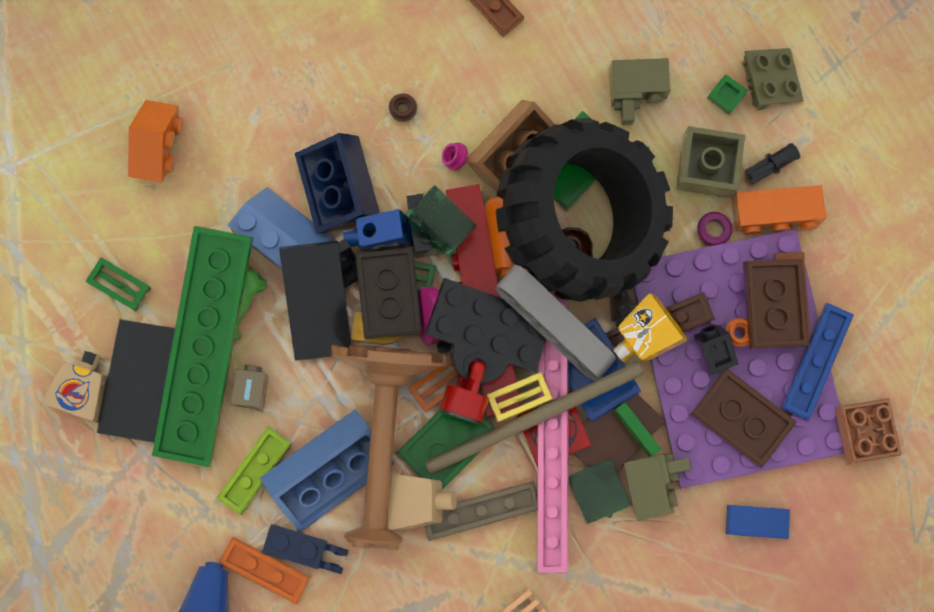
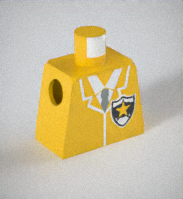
M649 293L618 326L625 340L615 346L613 350L622 362H625L635 353L642 361H649L685 343L689 339L659 298Z

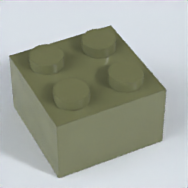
M688 126L683 136L676 189L733 198L739 186L745 135Z

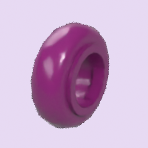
M709 212L699 220L697 234L706 245L724 244L731 237L732 224L724 214ZM708 223H719L723 230L722 234L718 237L711 236L707 231Z

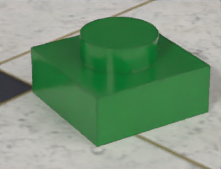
M725 74L708 95L707 99L730 115L748 90Z

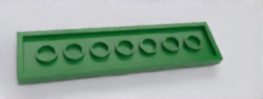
M194 226L152 456L210 467L212 464L253 237L200 226Z

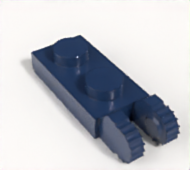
M271 524L262 552L315 569L322 568L342 574L343 567L335 563L324 562L322 558L325 550L333 552L338 556H347L349 550L328 544L326 540Z

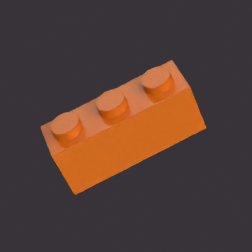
M822 185L736 192L732 198L735 231H744V235L759 234L761 229H772L774 233L789 231L790 227L801 226V230H812L818 228V225L826 219Z

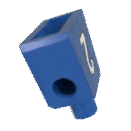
M400 209L357 218L356 229L343 231V239L345 238L351 247L360 245V248L366 252L414 246L410 218Z

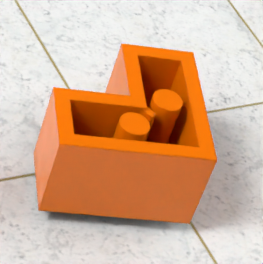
M150 100L144 101L129 126L128 177L162 183L167 172H172L174 156H170V149L173 147L175 135L180 134L182 129V118L178 117L179 106Z

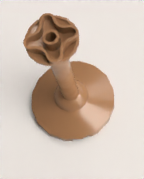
M332 344V357L364 371L366 379L370 383L375 384L363 526L345 532L344 538L356 548L398 550L399 543L402 542L403 538L386 528L398 387L406 385L412 375L448 366L449 355L437 352L428 353L411 351V349L350 345L349 348L340 347L338 344Z

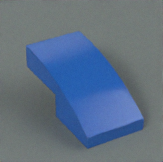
M727 505L726 534L789 539L790 509Z

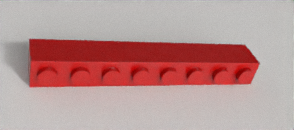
M480 184L445 190L446 199H441L444 216L449 215L451 226L446 227L449 244H455L456 254H452L451 258L454 271H460L461 282L458 283L500 297L495 290L498 281ZM508 364L504 373L490 382L480 383L481 395L487 397L489 393L516 383L514 366ZM518 390L495 399L496 403L498 404L519 395ZM488 402L485 411L486 418L496 417L490 402ZM517 402L501 409L500 412L503 414L521 406V404Z

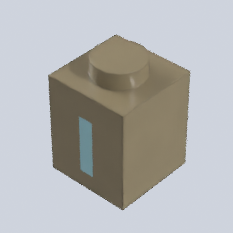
M245 365L244 370L236 369L231 400L232 405L264 410L269 376L262 372V367Z

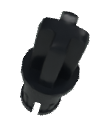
M793 143L788 144V146L772 155L768 153L765 155V159L745 170L746 178L751 184H755L772 173L778 174L781 168L800 159V153Z

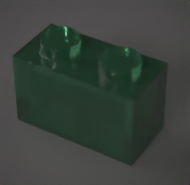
M436 185L428 189L405 214L409 219L410 226L419 233L423 232L430 239L431 246L438 252H444L446 255L453 252L477 226Z

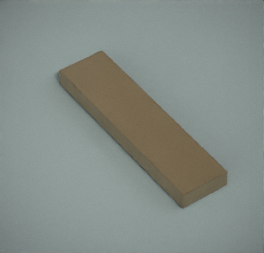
M534 481L457 502L454 510H442L441 523L425 526L428 540L439 539L538 511V494Z

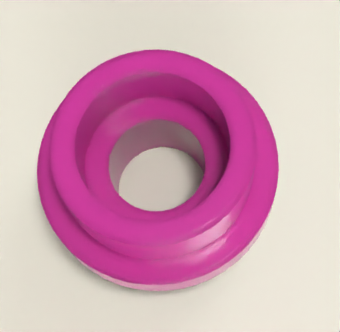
M450 143L442 152V162L452 171L462 168L468 157L467 148L461 143Z

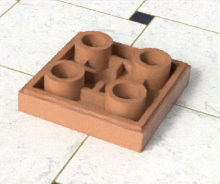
M889 398L835 407L847 465L902 455Z

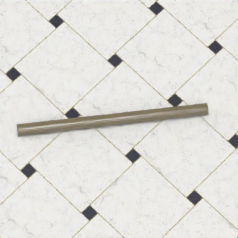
M638 361L426 460L425 465L430 474L438 472L640 377L644 373Z

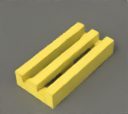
M541 372L487 394L498 423L553 400ZM537 381L540 386L498 404L496 403L495 399ZM541 392L544 394L541 398L503 414L500 412L501 409Z

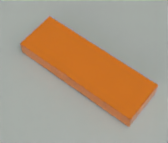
M235 537L231 538L219 561V564H222L224 567L295 604L300 600L311 578Z

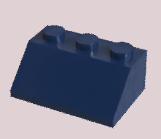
M338 133L295 153L316 234L356 226L357 218L380 213L359 136Z

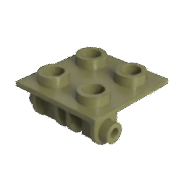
M790 48L744 52L742 65L745 67L746 81L752 82L748 89L754 90L751 92L752 105L756 106L757 110L766 109L770 104L804 101Z

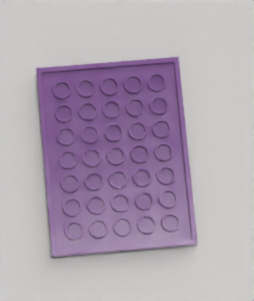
M797 229L662 256L656 266L650 267L651 271L647 278L634 287L637 305L651 293L659 298L665 308L705 292L716 318L714 321L685 332L689 340L650 360L663 419L666 421L665 427L671 454L674 455L675 461L690 458L692 470L678 473L680 489L844 454L835 407H839L840 404L831 371L809 421L784 411L797 423L761 469L690 415L723 372L720 371L713 375L708 372L701 347L695 341L694 335L701 333L703 328L710 325H720L725 329L727 324L733 319L743 318L747 320L743 262L774 260L773 255L775 253L802 252ZM806 270L810 335L812 336L819 319ZM736 328L734 330L737 338H743L744 332L742 329ZM749 344L745 347L733 346L739 364L728 369L781 409L807 347L749 349Z

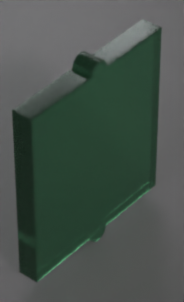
M611 458L593 466L588 464L584 470L569 476V484L587 524L606 516L611 518L613 513L632 506Z

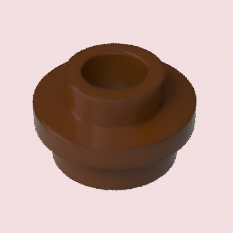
M397 94L389 103V112L397 121H409L417 112L416 101L408 94ZM405 104L408 106V110L403 113L398 111V107Z

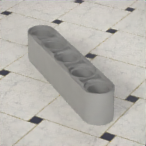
M514 264L495 287L497 293L589 379L596 381L602 378L616 360V356L521 266Z

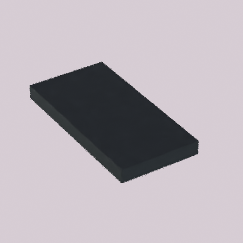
M338 241L280 247L279 252L295 361L331 357L332 344L349 348L352 343Z
M119 319L97 433L154 443L175 328Z

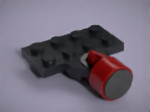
M447 278L442 280L424 334L452 344L449 355L452 367L459 374L455 386L447 384L439 409L444 414L474 424L482 423L490 398L477 394L480 383L490 382L504 373L508 364L536 373L546 342V338L504 299Z

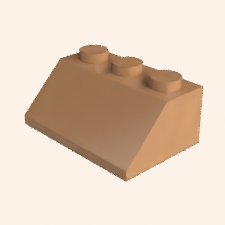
M521 100L467 157L466 163L483 181L498 191L502 172L511 168L508 165L511 155L524 141L535 137L538 132L555 124L534 101Z

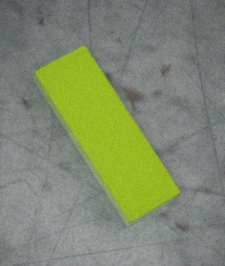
M267 427L220 492L217 499L239 515H242L263 486L260 477L278 465L292 443L270 427Z

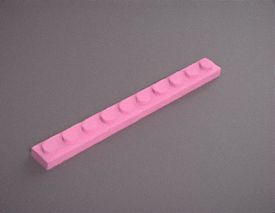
M551 291L550 293L569 310V300L561 299L555 295V291ZM546 339L538 364V373H542L552 396V401L569 394V360ZM543 392L538 394V398L544 396ZM569 410L538 424L537 573H569Z

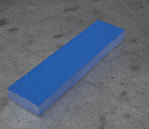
M829 303L824 305L810 338L809 346L805 350L783 402L782 410L806 421L810 420L854 314Z

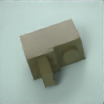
M668 58L611 61L609 68L611 107H614V110L621 111L622 125H633L635 121L634 109H640L641 100H646L647 103H660L664 101L663 99L668 98L671 91Z
M661 454L624 463L637 521L675 513L674 507L678 506L675 490L669 489L668 484L679 480V472L692 470L690 458L675 461L673 454Z

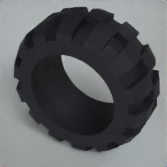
M590 118L571 119L560 125L556 124L538 132L535 137L524 141L510 157L508 165L511 168L502 172L496 195L503 199V207L496 209L495 214L498 233L505 231L510 244L504 248L513 264L525 266L529 273L549 292L555 291V295L565 300L579 302L589 299L598 300L634 288L647 278L651 271L650 267L658 264L669 242L663 238L664 232L670 231L673 226V206H667L665 193L670 191V187L664 171L657 172L651 162L655 155L643 142L639 140L629 141L630 132L606 121L599 124L598 121ZM565 163L576 165L589 172L601 184L609 198L613 213V231L610 243L599 259L588 256L577 249L565 236L558 222L554 207V190L557 177Z

